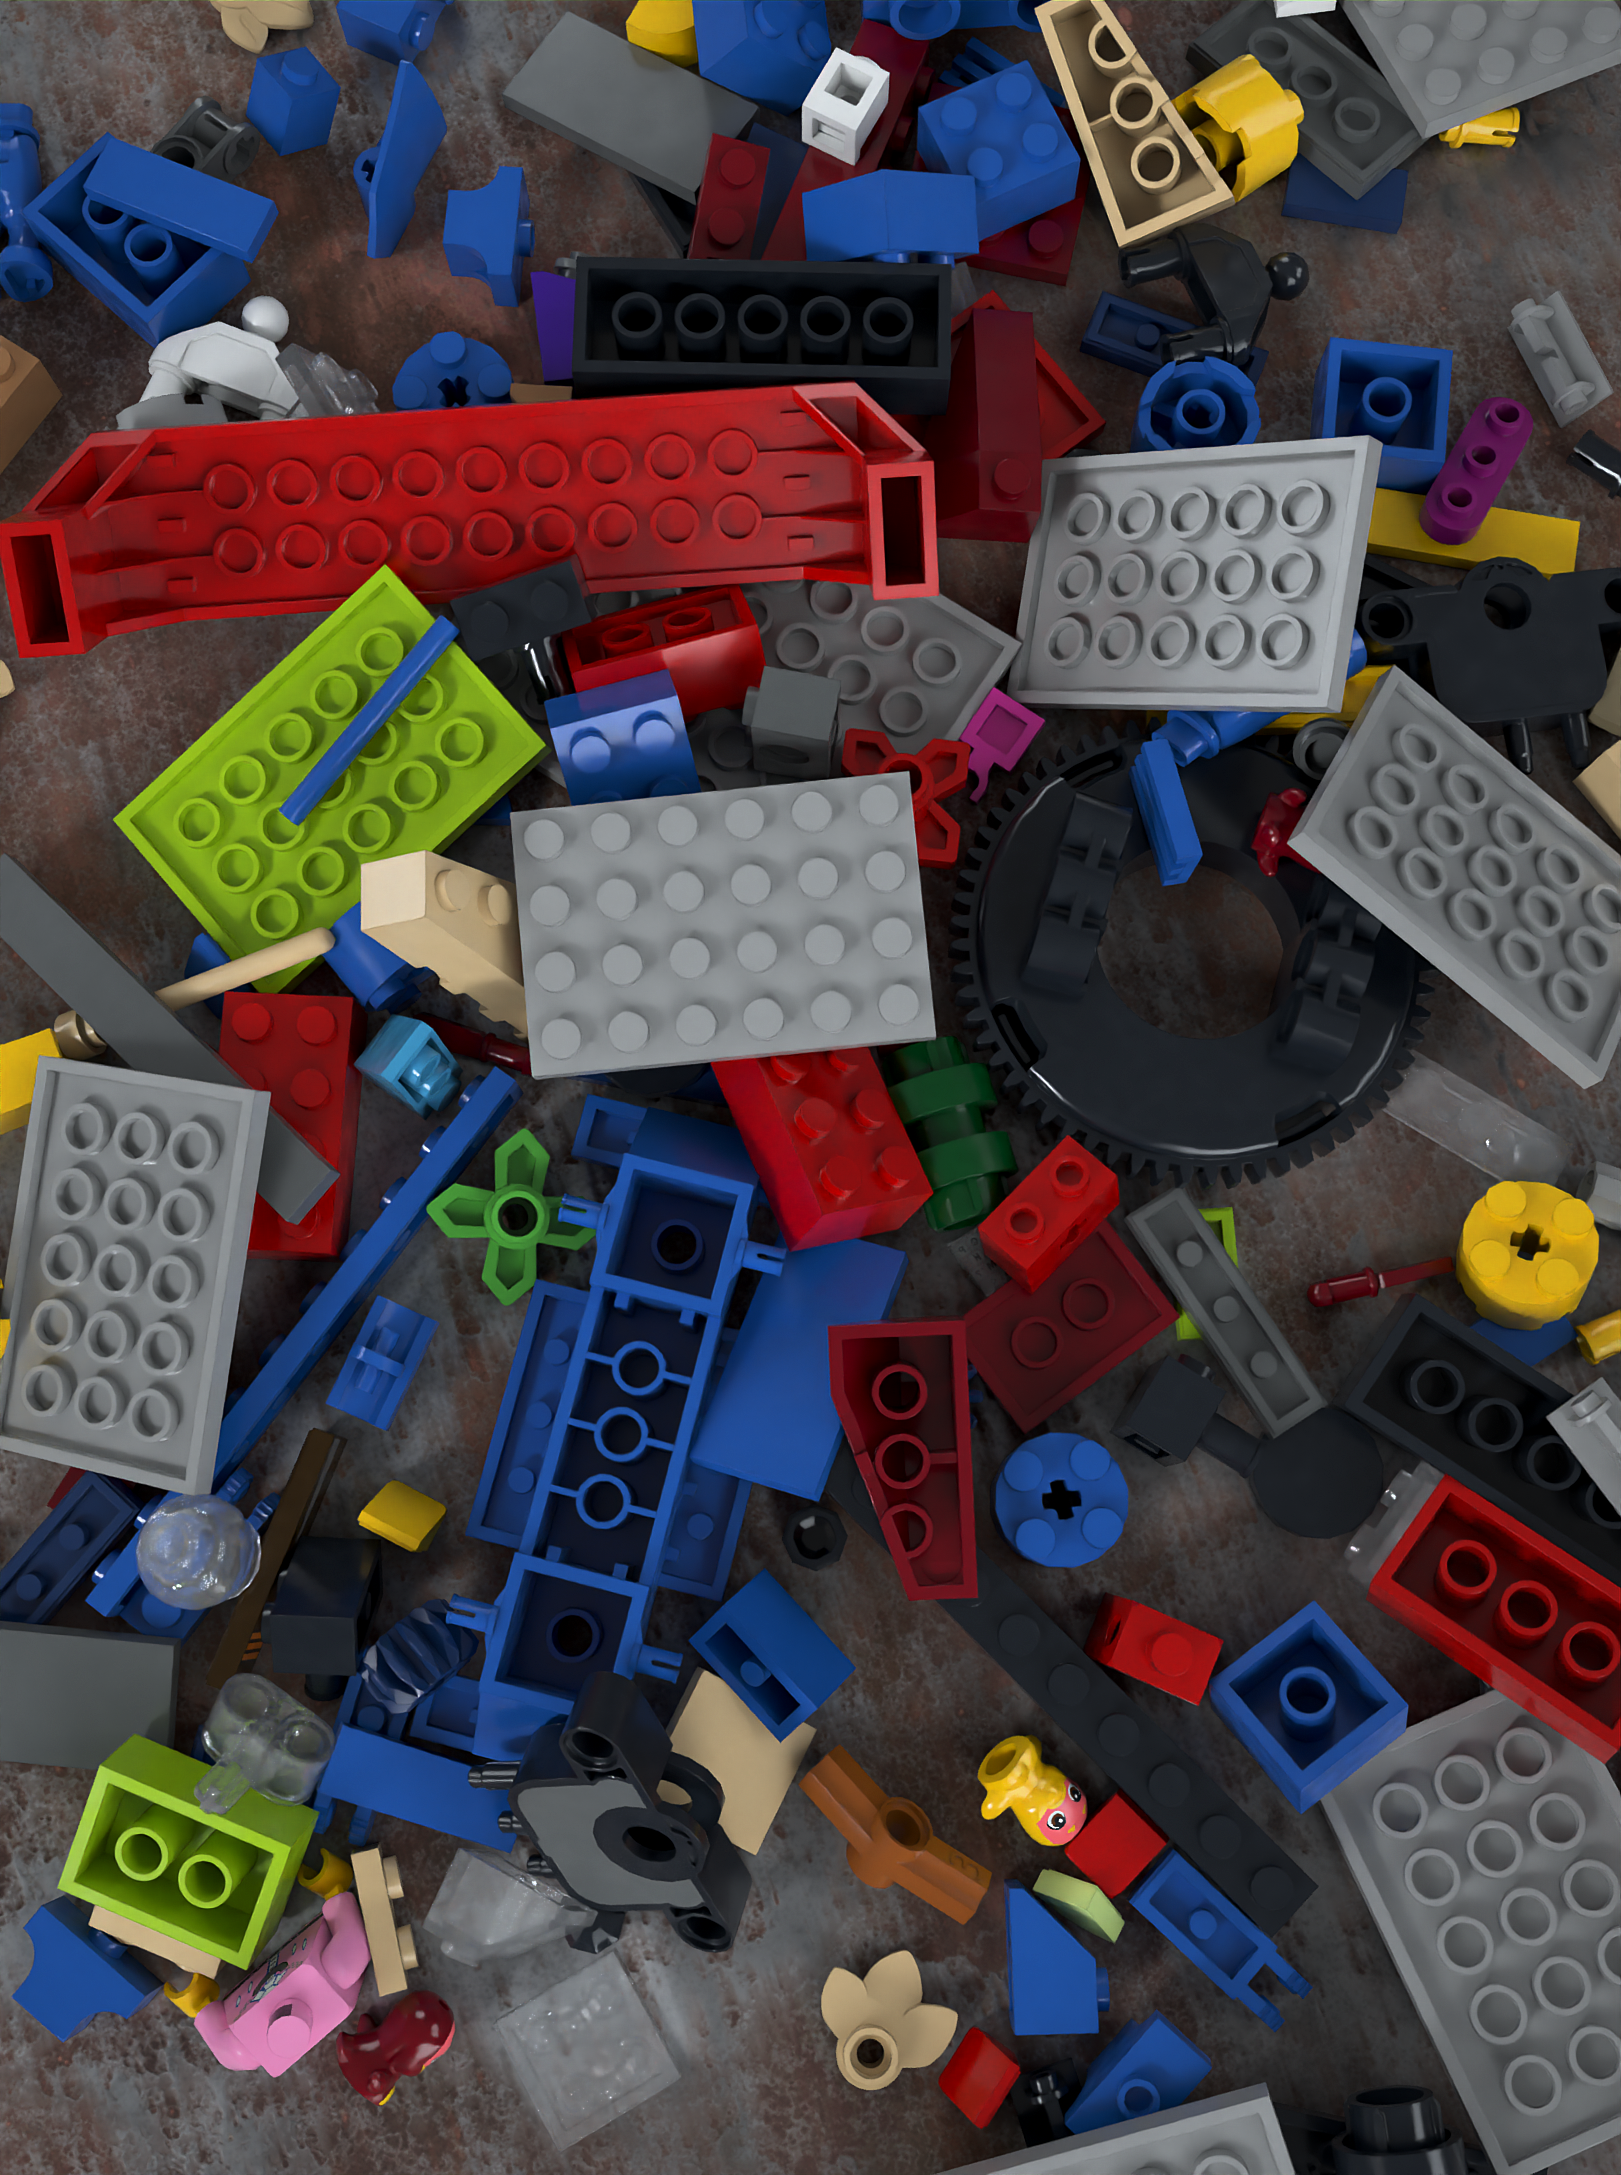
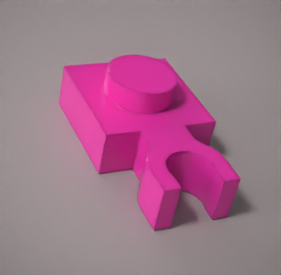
M995 687L992 688L959 737V741L967 742L972 750L969 757L968 773L975 774L979 779V784L969 799L977 806L989 789V774L996 766L1011 776L1045 726L1044 719Z

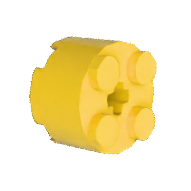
M1251 54L1239 56L1171 100L1184 123L1234 195L1235 203L1289 168L1297 154L1299 135L1297 125L1304 118V111L1299 97L1289 89L1283 90L1270 73L1263 69L1258 60Z
M1502 1181L1490 1187L1486 1195L1474 1204L1463 1225L1456 1253L1455 1276L1458 1284L1461 1282L1465 1294L1477 1305L1475 1310L1483 1318L1504 1328L1533 1331L1542 1328V1325L1545 1323L1559 1320L1566 1313L1569 1312L1570 1314L1577 1308L1597 1265L1599 1235L1594 1226V1215L1584 1201L1574 1198L1571 1194L1547 1183ZM1518 1252H1527L1533 1255V1260H1525L1518 1257Z

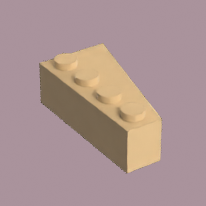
M1051 0L1034 8L1120 249L1144 245L1169 234L1176 227L1194 223L1235 205L1234 195L1220 177L1104 0Z
M427 850L361 864V931L413 967L421 968L427 966L436 972L440 978L439 985L454 995L466 993L480 1003V1013L494 1022L505 1020L514 1026L513 1035L524 1043L529 1044L516 884Z

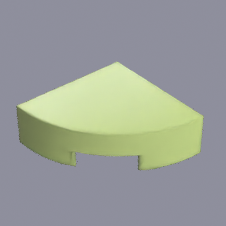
M1043 1869L1032 1889L1035 1894L1071 1922L1115 1944L1125 1921L1099 1887L1051 1869Z

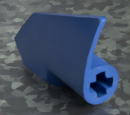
M406 60L399 62L385 130L377 143V147H371L362 152L355 160L353 167L357 189L365 214L369 219L367 256L374 259L391 257L414 215L416 208L414 192L447 133V125L442 110L432 90L415 65Z

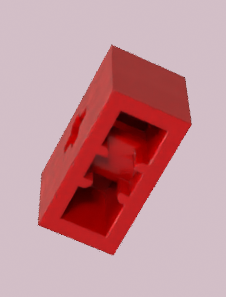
M1067 1135L978 1226L984 1254L1032 1295L1120 1203L1118 1176L1072 1137Z

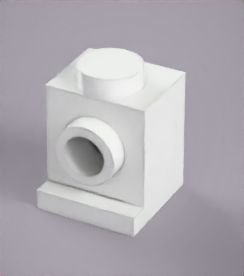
M836 47L802 104V141L855 166L860 158V149L888 103L890 73L881 69L874 61L867 57L853 56Z

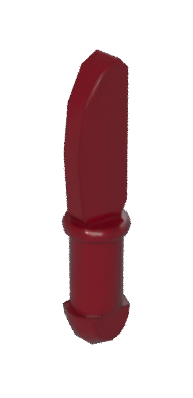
M421 1012L413 1016V1019L421 1020L433 1028L450 1052L473 1058L479 1057L481 1062L487 1063L490 1061L520 1071L523 1076L532 1077L529 1048L497 1038L495 1033L489 1032L486 1034L484 1031L427 1012Z
M1451 1256L1431 1259L1374 1273L1370 1266H1366L1359 1272L1310 1284L1307 1298L1314 1307L1328 1306L1365 1296L1375 1298L1378 1296L1379 1289L1449 1273L1454 1271Z

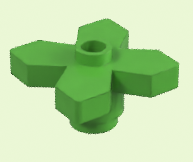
M521 1129L494 1151L495 1192L454 1183L426 1207L427 1213L448 1238H489L481 1279L505 1306L511 1305L534 1286L537 1279V1243L578 1250L596 1235L595 1229L558 1221L560 1207L580 1213L586 1212L564 1207L561 1204L563 1196L542 1195L550 1155L528 1129ZM512 1204L522 1206L527 1213L525 1225L517 1230L509 1229L504 1224L502 1218L504 1210Z

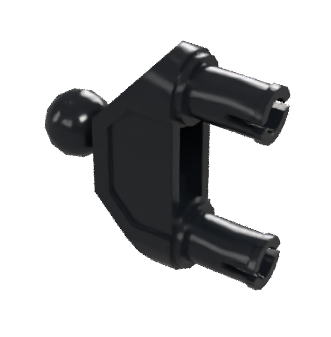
M1192 223L1176 227L1168 234L1165 240L1133 248H1122L1118 254L1120 277L1122 280H1125L1124 286L1126 288L1174 276L1176 280L1184 284L1204 324L1202 327L1161 336L1159 348L1163 366L1175 360V366L1186 362H1204L1205 356L1216 357L1234 366L1246 364L1265 325L1270 297L1276 300L1290 301L1303 293L1310 278L1308 264L1296 253L1281 252L1271 257L1264 267L1250 241L1206 223Z

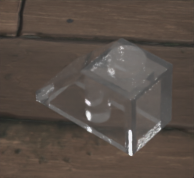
M458 1848L422 1927L444 1940L440 1947L443 1953L461 1963L477 1966L480 1960L509 1959L593 1925L598 1912L489 1850Z

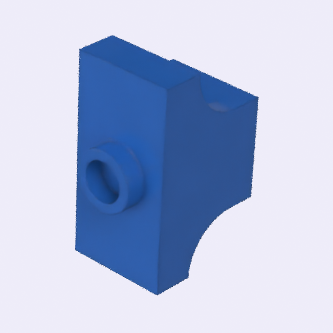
M499 166L495 178L481 189L473 191H448L442 244L451 275L472 277L486 283L491 288L495 306L519 307L524 257H533L535 225L533 220L528 219L530 199L523 167Z
M64 1895L41 1905L23 1927L29 1934L34 1946V1962L27 1978L11 1996L63 2043L84 2030L98 2012H113L127 2020L146 2007L164 1985L161 1980L126 1951L129 1945L117 1941L108 1933L89 1926L90 1918Z
M1157 2009L1140 2025L1131 2018L1087 2068L1086 2082L1074 2103L1064 2114L1065 2125L1077 2135L1177 2107L1212 2069L1211 2059Z

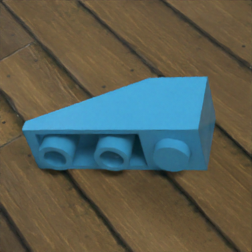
M396 1014L390 1016L353 1064L365 1078L425 1121L433 1110L442 1112L452 1102L462 1083L458 1080V1077L463 1072V1069L434 1029L421 1020Z

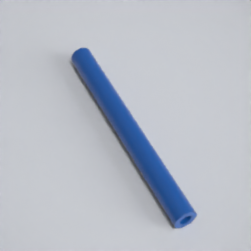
M443 615L437 618L278 809L292 823L297 826L302 823L461 632Z

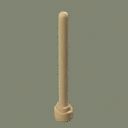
M319 927L167 986L154 993L173 1011H177L329 952L334 946L335 937L329 929ZM74 1010L59 1015L55 1020V1035L61 1050L69 1059L83 1061L106 1050L108 1043Z

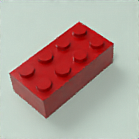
M225 991L218 1055L253 1089L271 1092L269 1105L341 1174L298 1225L287 1222L256 1191L247 1259L343 1263L339 1260V1256L349 1237L363 1077L362 1073L353 1064L365 1050L368 1014L353 997Z
M868 1047L710 1062L753 1166L760 1176L759 1180L790 1252L897 1230L934 1193Z
M1445 1474L1371 1580L1366 1600L1603 1764H1606L1621 1746V1588L1448 1474Z

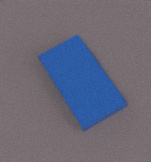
M780 1230L774 1247L787 1249L785 1263L772 1259L768 1260L783 1263L781 1277L763 1272L689 1457L695 1465L819 1502L845 1434L831 1397L828 1325L888 1319L909 1260L905 1251L856 1238L790 1252Z

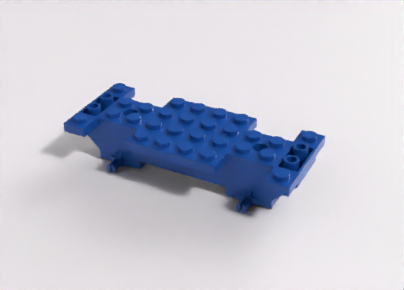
M587 1094L571 1156L576 1160L619 1170L616 1184L604 1199V1203L565 1193L561 1201L564 1207L586 1213L560 1207L558 1221L596 1230L598 1250L589 1279V1284L591 1285L590 1292L536 1279L465 1532V1536L519 1549V1552L514 1553L506 1586L493 1605L461 1597L458 1594L452 1596L449 1607L475 1613V1616L456 1611H447L446 1624H455L485 1632L486 1659L481 1678L477 1679L457 1673L440 1690L434 1692L422 1704L419 1703L409 1736L470 1751L472 1754L497 1761L522 1760L533 1733L540 1727L567 1722L582 1683L590 1673L598 1671L614 1672L634 1682L636 1672L672 1681V1683L676 1684L680 1670L654 1664L653 1661L680 1667L683 1653H675L644 1644L659 1586L723 1602L753 1482L695 1465L689 1455L740 1331L726 1326L741 1269L746 1267L781 1277L783 1263L759 1257L785 1263L787 1254L786 1248L781 1249L749 1240L758 1205L771 1208L759 1180L760 1176L753 1166L737 1128L649 1106L644 1108ZM676 1232L687 1233L696 1240L694 1255L688 1261L681 1264L669 1263L661 1257L663 1241L669 1235ZM570 1615L584 1618L591 1626L592 1642L583 1654H571L565 1651L559 1643V1627L563 1620Z

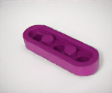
M1493 397L1482 401L1475 409L1431 486L1419 512L1420 525L1424 532L1433 540L1446 545H1460L1470 541L1477 534L1532 433V416L1521 403L1510 398Z

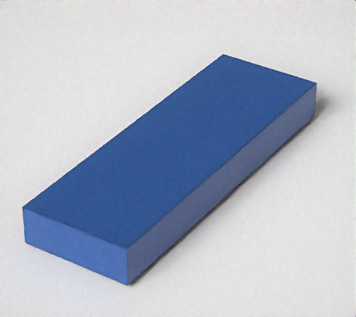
M111 136L83 185L89 199L250 263H253L279 214L275 202L271 199Z
M341 1721L316 1786L318 1793L507 1853H511L517 1838L515 1833H503L497 1824L498 1816L501 1812L511 1810L507 1800L509 1790L489 1791L486 1788H473L468 1782V1772L473 1766H476L475 1764Z

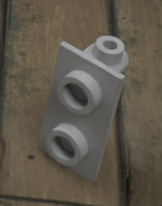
M1556 291L1539 305H1536L1534 299L1530 298L1520 302L1511 310L1514 320L1507 328L1560 428L1565 427L1614 393L1560 291Z
M1600 1377L1547 1415L1546 1418L1621 1517V1401L1603 1377Z

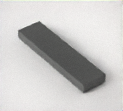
M1173 1186L1123 1219L1269 1440L1276 1438L1328 1404L1184 1188L1180 1189Z

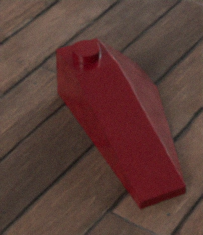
M973 308L951 364V380L946 415H932L921 443L934 461L937 538L1028 543L1040 517L1042 449L1033 312Z
M961 1315L888 1318L828 1325L831 1397L874 1506L908 1600L978 1598L966 1320Z

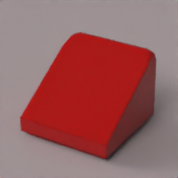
M1119 1789L1086 1818L1081 1831L1066 1844L1064 1852L1107 1897L1113 1899L1133 1881L1168 1843L1170 1838Z
M973 2026L968 2030L939 2076L938 2084L941 2090L973 2124L980 2129L984 2126L987 2128L1021 2073L1020 2065L1013 2051L979 2027Z

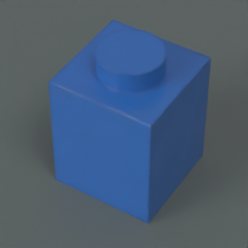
M306 46L257 58L246 117L279 156L324 145L328 142L341 87Z

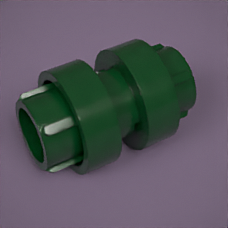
M954 1036L922 1041L899 1049L885 1058L881 1069L889 1095L934 1192L922 1204L928 1226L936 1230V1233H944L980 1224L1011 1194L1006 1179L1019 1171L1008 1133L1005 1131L986 1132L981 1115L990 1111L998 1104L986 1064L970 1063L965 1044L959 1042L958 1038Z

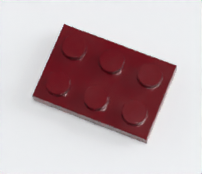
M1104 1219L1032 1295L1017 1281L1011 1279L962 1316L966 1320L967 1362L975 1366L979 1378L1020 1433L1025 1435L1179 1319L1180 1315L1110 1224Z

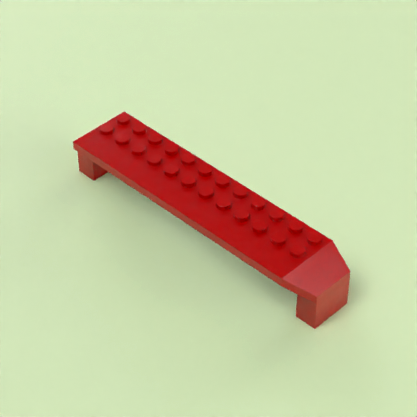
M854 380L96 431L85 439L21 512L0 521V559L19 658L86 654L109 636L183 621L336 611L385 564L395 572L423 605L450 603L460 593L574 554L578 556L591 594L807 579L869 585L873 600L939 596L934 461L926 449Z

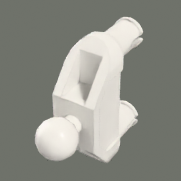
M261 295L250 299L243 307L241 318L244 330L218 321L168 337L158 344L148 361V369L152 377L139 402L168 394L182 393L184 397L185 395L196 393L199 395H211L222 404L259 417L260 420L311 417L308 407L275 345L288 331L289 317L287 310L275 298Z

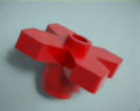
M856 728L847 729L843 746L841 772L846 777L909 771L919 866L951 870L955 867L961 826L937 803L966 786L970 745L967 742L933 738L916 755L897 753L884 732Z

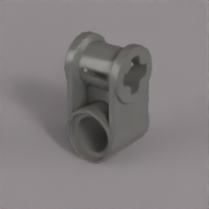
M205 95L198 97L190 104L184 116L161 140L154 144L150 152L231 183L255 159L260 145V133L250 123L236 122L222 112L218 101Z

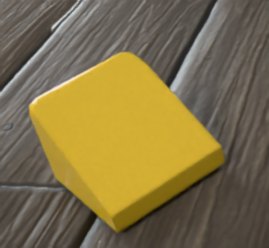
M392 1480L361 1511L357 1520L360 1521L359 1525L410 1552H422L428 1550L447 1514V1508L444 1504L404 1483Z

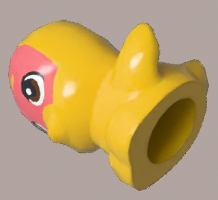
M1031 1734L1025 1737L1012 1736L1006 1738L987 1754L978 1770L977 1777L987 1790V1796L981 1806L983 1818L988 1820L994 1819L1010 1806L1025 1831L1039 1844L1060 1846L1068 1843L1081 1831L1087 1818L1088 1807L1085 1793L1076 1782L1067 1777L1061 1770L1053 1765L1042 1763V1744L1036 1736Z

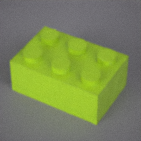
M134 1733L99 1765L57 1888L244 1970H248L277 1932L320 1812Z

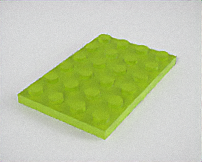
M386 564L113 818L114 822L232 961L319 927L330 929L342 915L361 901V864L423 850L440 855L553 751L476 663L472 662L460 645L453 640L299 826L292 823L278 810L436 621L435 617ZM321 954L254 980L251 984L259 993L289 994L325 961V958Z

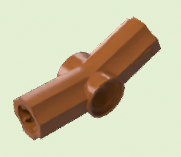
M840 1744L830 1751L800 1781L799 1787L848 1840L846 1857L850 1868L861 1881L879 1889H886L898 1883L962 1925L976 1913L983 1896L988 1891L992 1872L935 1837L930 1820L920 1807L903 1797L889 1798Z

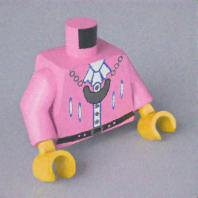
M325 1848L320 1849L321 1855L324 1858L320 1873L303 1863L297 1874L300 1885L326 1900L322 1911L226 1993L223 2001H217L220 1992L218 1983L214 1979L200 1973L193 1972L191 1983L181 1992L169 1981L164 1984L165 1996L186 2015L195 2018L194 2026L218 2061L228 2069L234 2071L255 2070L262 2065L274 2078L280 2076L348 2017L355 2008L372 1957L362 1913L354 1894L347 1892L352 1882L353 1869L347 1862Z

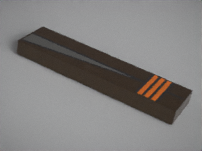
M317 1428L309 1430L206 1675L207 1685L227 1693L245 1689L263 1645L261 1639V1619L264 1606L267 1601L275 1602L279 1571L286 1562H291L301 1536H308L348 1439Z

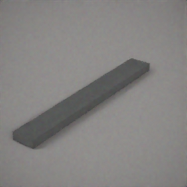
M6 853L0 857V937L134 1070L253 1089L21 862ZM269 1105L256 1191L287 1222L298 1225L341 1174Z

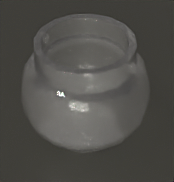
M183 1494L165 1501L147 1518L139 1532L135 1550L137 1572L149 1593L168 1606L188 1610H201L237 1597L250 1586L258 1572L262 1554L259 1533L245 1519L242 1512L225 1499L211 1494Z

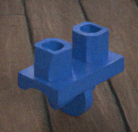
M377 1295L327 1398L326 1404L385 1431H389L439 1326V1322Z

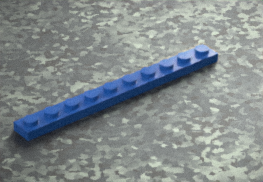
M494 1066L486 1078L478 1075L469 1083L458 1101V1106L462 1108L447 1129L441 1125L429 1135L419 1151V1157L423 1160L408 1180L400 1177L389 1187L379 1204V1208L383 1212L369 1231L363 1228L360 1229L346 1243L339 1256V1260L343 1264L328 1284L325 1281H320L306 1295L299 1307V1312L303 1314L300 1321L288 1336L284 1333L279 1334L264 1350L258 1361V1365L263 1369L247 1389L243 1386L237 1388L224 1402L211 1494L190 1496L169 1490L165 1496L158 1494L153 1497L138 1514L134 1526L139 1530L125 1549L122 1551L117 1548L112 1551L94 1572L92 1581L97 1585L85 1599V1602L105 1617L119 1616L123 1608L202 1507L209 1506L214 1495L237 1470L430 1217L426 1211L427 1205L456 1183L523 1095V1091L516 1080Z

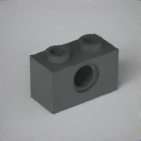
M764 666L760 688L748 687L742 715V725H746L744 747L753 748L755 770L810 781L829 779L840 728L841 680Z

